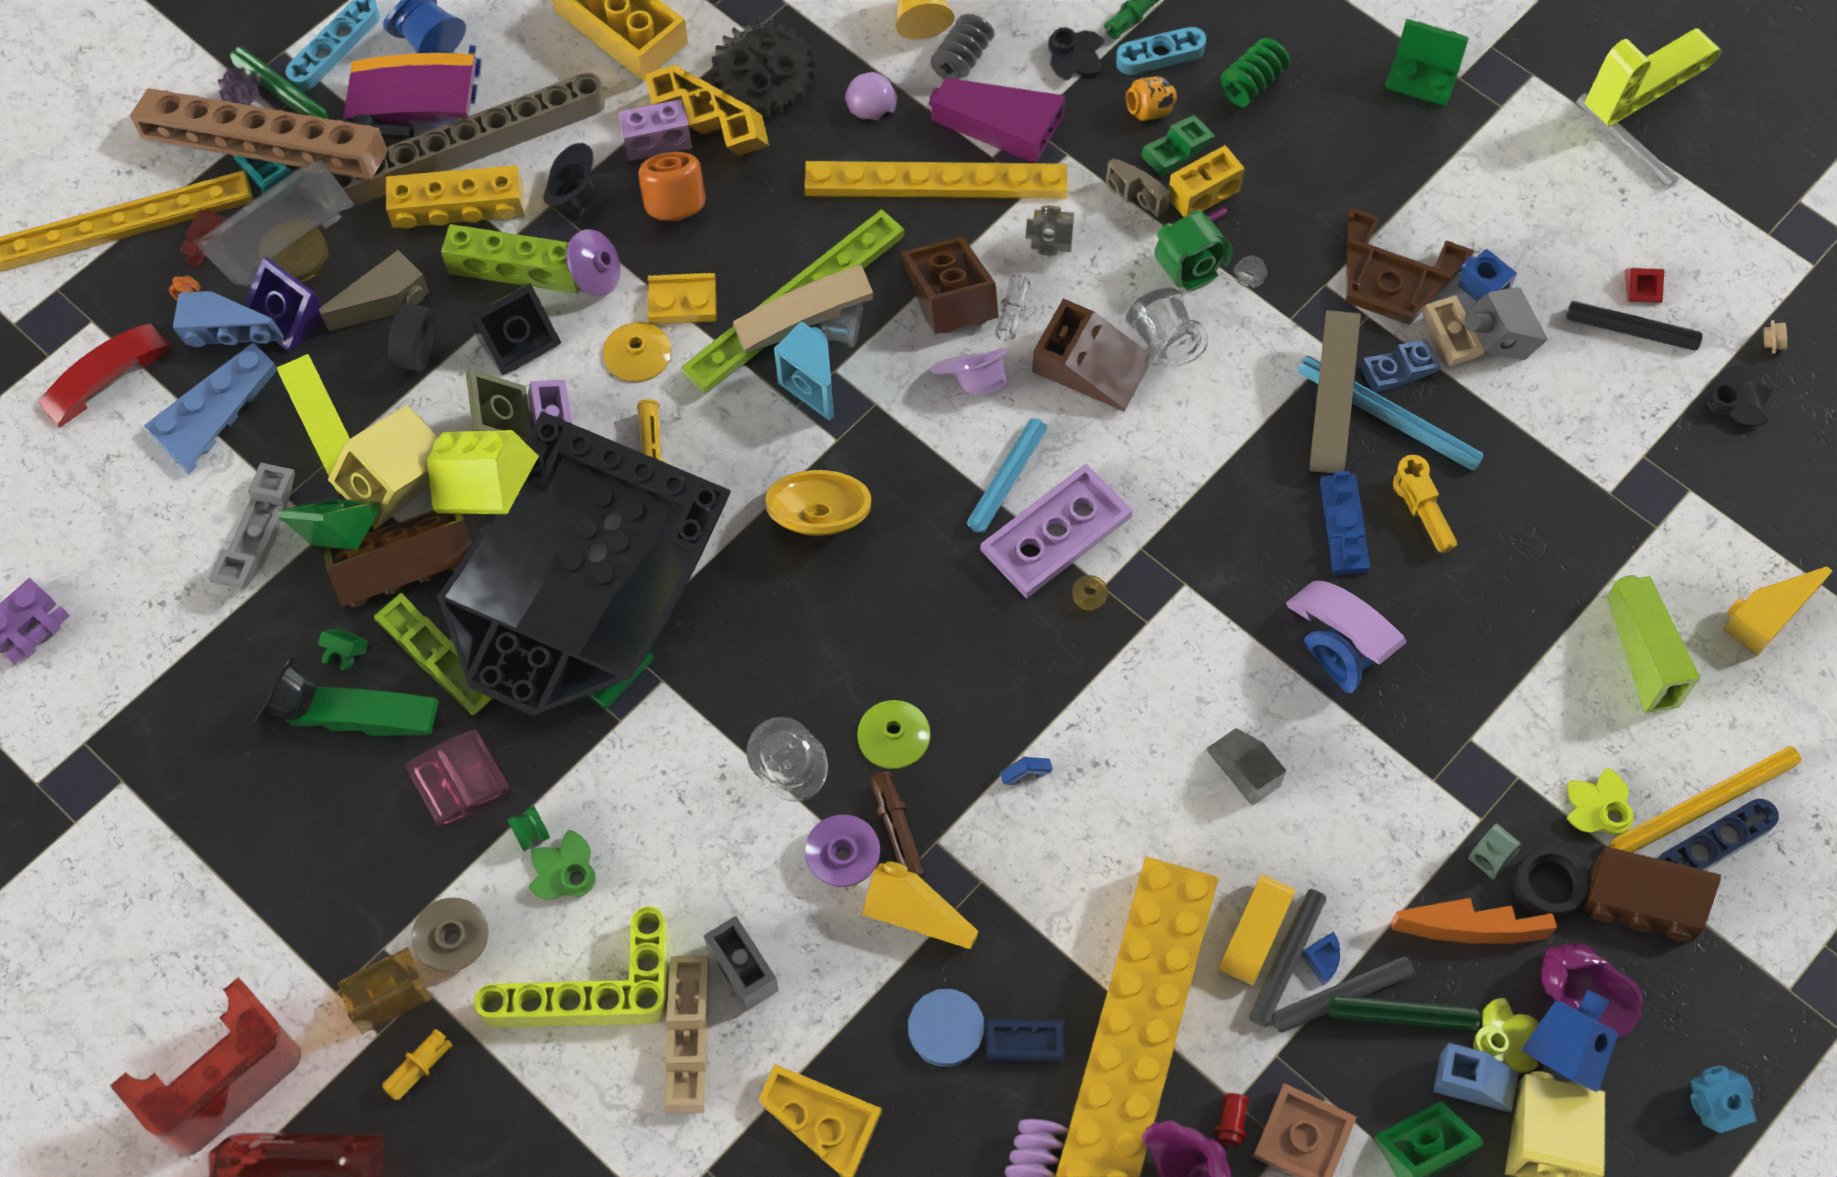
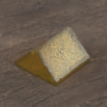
M408 947L338 982L347 1015L362 1035L432 999Z

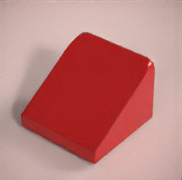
M1626 268L1627 301L1663 303L1665 269Z

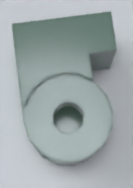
M1496 823L1473 849L1468 859L1495 880L1516 857L1520 850L1521 842Z

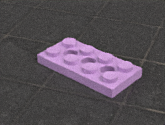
M1085 464L982 542L980 550L1027 599L1132 517L1133 510ZM1079 504H1086L1091 507L1093 512L1088 516H1079L1074 512L1073 508ZM1053 524H1059L1067 532L1062 536L1055 537L1048 533L1047 528ZM1031 544L1038 547L1040 553L1035 557H1027L1021 553L1020 549L1025 545Z

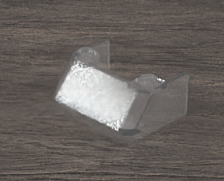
M319 160L304 165L287 175L195 243L203 254L235 286L243 284L247 287L254 282L263 258H273L314 227L321 224L325 229L330 227L341 218L339 215L340 211L349 209L354 204L323 161Z

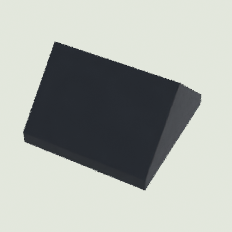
M531 283L470 314L478 341L502 375L561 344Z

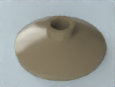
M456 897L440 899L427 906L417 917L412 930L413 948L419 959L426 966L441 972L458 971L473 964L483 953L489 936L488 923L482 911L472 902ZM450 934H459V939L456 943L448 944L446 942Z

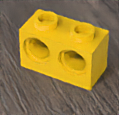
M1224 145L1171 174L1168 190L1170 192L1169 200L1183 217H1187L1195 210L1205 211L1240 191L1244 167L1227 146Z

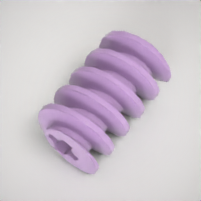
M1027 1119L1020 1121L1018 1129L1024 1135H1018L1014 1139V1145L1019 1150H1014L1010 1153L1009 1159L1015 1165L1006 1167L1005 1175L1007 1177H1056L1054 1173L1047 1169V1165H1059L1060 1159L1051 1154V1150L1064 1149L1065 1144L1057 1140L1055 1136L1056 1134H1068V1129L1047 1120Z

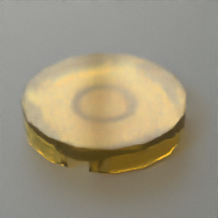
M300 221L287 222L273 228L264 237L260 246V258L262 261L263 258L268 257L298 281L303 282L316 276L321 271V265L328 258V245L320 230L310 223Z

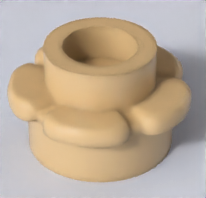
M1775 320L1770 322V327L1764 328L1765 348L1772 347L1773 354H1776L1777 350H1787L1786 323H1775Z

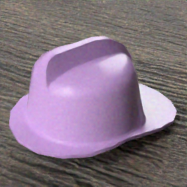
M1001 348L987 353L945 359L934 364L930 371L933 374L939 375L953 374L960 386L967 392L975 395H986L1001 390L1006 386L1007 381L1002 357L1007 354L1008 349Z

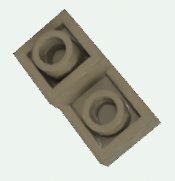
M1116 159L1108 162L1106 182L1114 194H1119L1126 203L1137 196L1141 206L1146 210L1149 209L1157 218L1168 211L1170 192L1162 184L1144 171Z

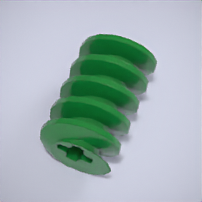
M1270 38L1258 40L1254 46L1250 47L1245 54L1239 57L1238 61L1232 63L1230 68L1222 73L1220 84L1224 94L1236 106H1247L1250 100L1255 99L1259 92L1265 90L1266 85L1271 84L1276 77L1282 74L1283 70L1288 69L1290 66V56L1277 41Z

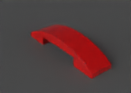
M151 323L130 329L107 340L75 362L50 386L38 404L53 422L61 428L88 408L84 401L138 362L145 368L172 347Z

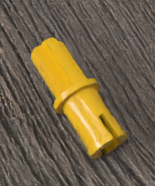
M434 1029L432 1034L412 1054L408 1052L405 1055L406 1060L383 1083L382 1087L391 1098L399 1100L423 1075L427 1077L430 1074L428 1070L453 1046L449 1040L445 1041L446 1037L440 1031Z

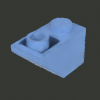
M1448 1043L1439 1057L1433 1092L1511 1112L1518 1073L1488 1053Z

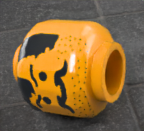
M1162 76L1137 79L1126 94V104L1129 112L1141 121L1167 117L1177 100L1175 88Z

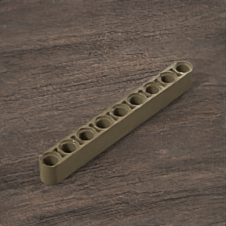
M582 73L473 114L468 119L457 120L386 147L388 152L372 180L329 172L327 183L334 201L342 208L356 207L386 195V176L450 171L597 115L605 106L601 80L593 73Z

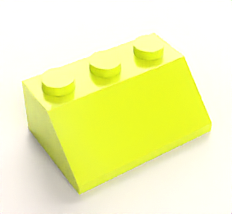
M512 430L442 432L434 441L433 449L426 460L433 510L437 513L508 514L539 456Z

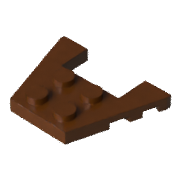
M1351 207L1347 217L1346 303L1410 325L1423 312L1425 304L1431 303L1461 272L1460 268L1473 255L1474 250L1446 240L1435 267L1370 245L1369 242L1378 223L1379 216Z

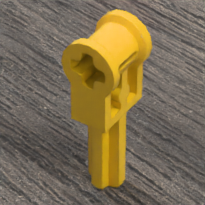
M1408 455L1402 458L1398 465V472L1393 479V489L1399 496L1404 498L1413 517L1420 516L1437 551L1447 553L1457 546V541L1436 502L1439 493L1429 476V464L1424 458L1417 455Z

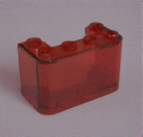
M239 977L223 989L228 997V1009L219 1018L231 1032L175 1080L166 1085L156 1073L150 1075L148 1079L140 1080L133 1078L125 1072L110 1085L142 1126L178 1155L191 1156L201 1151L289 1075L300 1062L301 1049L298 1043Z

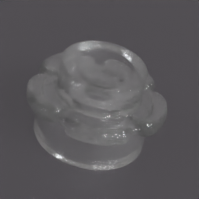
M1256 256L1242 258L1234 268L1236 281L1242 286L1258 287L1264 282V278L1267 277V269L1264 262Z

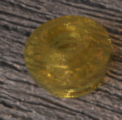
M1092 575L1083 576L1073 585V600L1085 610L1097 609L1107 600V585L1099 577ZM1093 588L1097 592L1089 595L1084 592V589Z

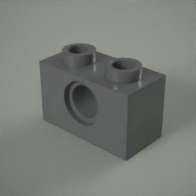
M737 916L703 935L707 950L746 1011L779 991L776 976Z

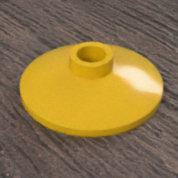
M645 322L628 323L613 331L606 340L603 351L604 360L610 372L619 379L628 382L648 381L658 376L667 367L671 358L670 341L667 335L655 325ZM636 344L641 345L639 348H631V346Z

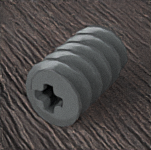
M967 13L961 15L949 31V34L944 38L943 43L937 48V52L931 57L930 64L936 74L944 80L946 78L959 79V77H967L970 73V68L975 66L976 59L982 56V50H985L989 45V41L995 37L993 27L986 20L974 14Z

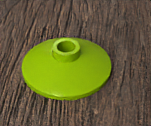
M889 700L876 704L864 714L858 726V744L862 753L870 762L885 769H902L911 766L925 754L929 746L930 728L926 717L917 707L904 701ZM896 725L900 728V731L896 734H891L887 731V728Z

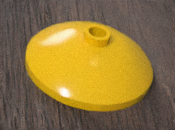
M809 470L787 475L774 482L767 490L765 506L769 516L779 525L790 531L814 536L832 535L855 527L867 517L871 509V494L862 482L849 475L834 471Z

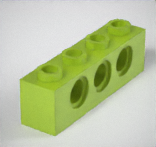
M449 225L441 250L448 274L523 286L531 283L536 288L578 293L579 286L574 281L567 263L569 242Z

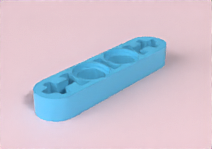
M352 0L287 65L285 72L289 83L299 91L312 89L378 23L380 12L376 0ZM349 28L352 30L346 37L336 36L337 31L340 29ZM328 49L331 51L325 58L315 57L319 50Z

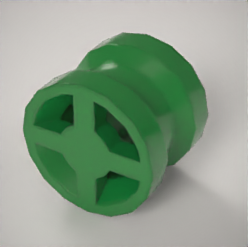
M535 806L528 808L526 814L520 817L512 816L507 819L523 852L530 849L532 843L538 840L546 841L550 839L549 833Z

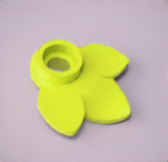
M1605 768L1599 777L1597 785L1579 780H1569L1567 783L1568 799L1576 808L1568 815L1567 820L1575 828L1587 833L1603 830L1611 835H1620L1630 829L1634 821V814L1627 803L1629 789L1615 771ZM1608 814H1616L1619 818V822L1616 823L1611 821L1608 818Z
M1505 998L1493 1000L1481 1013L1482 1028L1475 1035L1474 1050L1490 1054L1517 1073H1526L1535 1069L1538 1066L1537 1060L1521 1050L1540 1023L1529 1015L1518 1014L1514 1016ZM1491 1039L1495 1041L1498 1048L1492 1044Z

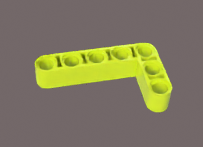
M1699 28L1688 32L1648 57L1628 39H1624L1617 43L1606 56L1586 98L1585 105L1607 126H1612L1709 68L1718 59L1721 49Z
M653 906L641 907L633 914L630 923L629 980L488 984L481 987L475 994L474 1007L483 1022L489 1027L494 1028L656 1023L663 1018L667 1010L669 932L664 915ZM647 922L659 924L658 929L652 934L640 932L642 926ZM653 958L658 960V965L651 971L639 969L640 964L646 959ZM653 995L658 998L656 1004L649 1009H642L638 1006L640 1000L645 996ZM615 996L619 998L618 1004L613 1009L604 1010L600 1008L601 1002L606 997ZM577 997L581 999L580 1004L574 1010L565 1011L562 1009L564 1001L568 998ZM532 998L542 1000L537 1010L532 1012L523 1010L528 1000ZM494 999L503 1000L502 1007L498 1011L493 1013L485 1011L490 1001Z

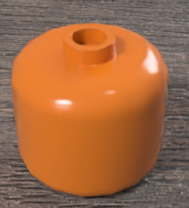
M666 152L648 158L641 164L638 177L644 208L648 215L658 220L680 221L697 214L704 207L706 200L700 162L695 156L685 152Z

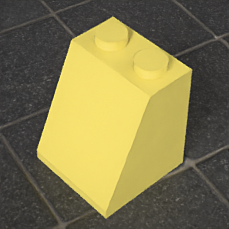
M405 405L347 440L328 481L346 499L380 502L381 509L371 525L374 529H377L430 485L426 460L433 449L434 441L438 437L419 415L415 414L408 405Z
M1533 1071L1530 1074H1525L1517 1084L1505 1174L1515 1177H1603L1605 1092L1600 1090L1594 1092L1573 1081L1565 1083L1554 1080V1076L1546 1072Z

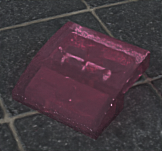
M476 729L465 732L427 750L406 763L405 766L438 826L472 814L474 806L504 796L509 790L508 783Z

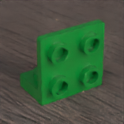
M1407 19L1385 88L1447 106L1469 37L1454 31L1434 27L1424 22Z

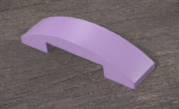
M1312 581L1286 602L1288 608L1307 620L1311 621L1316 617L1350 638L1358 652L1379 665L1407 643L1405 637L1375 609L1347 590L1329 582Z

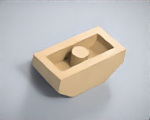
M1457 295L1425 304L1423 315L1427 333L1442 361L1452 367L1484 354L1485 350L1476 333L1469 332L1465 327L1464 321L1467 313L1464 311Z

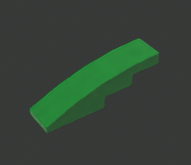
M317 687L311 707L306 714L298 719H285V721L292 726H325L331 731L362 730L369 736L431 735L439 701L432 697L397 692Z

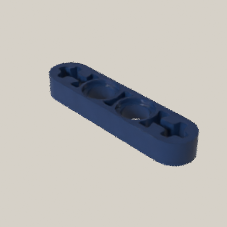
M1766 799L1752 800L1662 853L1657 859L1676 864L1682 859L1685 864L1684 866L1706 871L1768 834L1778 823L1779 812L1776 806ZM1755 813H1764L1767 818L1764 822L1760 820L1749 828L1747 827L1746 822ZM1725 826L1734 828L1739 834V842L1735 844L1726 842L1720 834V829ZM1700 844L1706 847L1710 856L1709 860H1696L1691 854V845Z

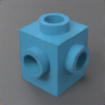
M1716 1066L1704 1070L1703 1076L1690 1080L1694 1092L1691 1094V1102L1696 1113L1701 1117L1703 1125L1723 1133L1756 1121L1751 1103L1753 1090L1749 1081L1743 1075L1729 1070L1725 1066Z

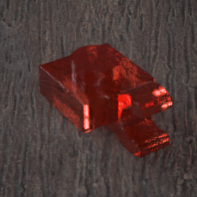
M200 209L185 233L187 240L183 243L180 250L181 253L188 255L185 262L198 267L208 249L218 251L233 228L230 218Z

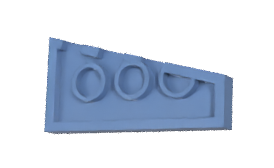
M251 343L147 422L144 427L190 475L197 467L195 462L204 451L208 453L217 443L215 438L226 425L230 427L238 418L237 412L246 402L253 400L277 371L276 366L254 343Z

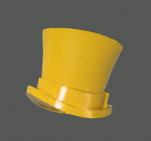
M897 0L896 29L899 35L904 38L922 39L933 37L946 31L954 23V13L946 0Z

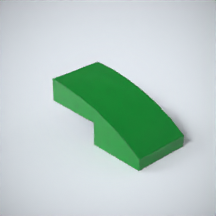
M1192 115L1172 125L1166 136L1144 146L1140 156L1162 177L1197 155L1214 140L1215 135L1195 115Z

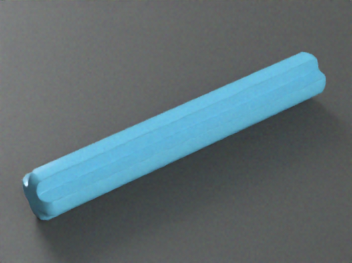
M1031 418L969 517L967 525L972 531L984 533L1047 431V425L1041 419Z

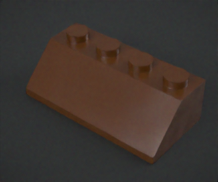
M431 510L367 533L357 550L327 547L324 548L326 569L341 607L349 604L351 607H356L370 601L371 596L382 592L386 595L394 594L401 591L405 584L416 580L418 582H427L436 578L439 575L438 572L449 568L456 570L473 542L463 514L437 513Z

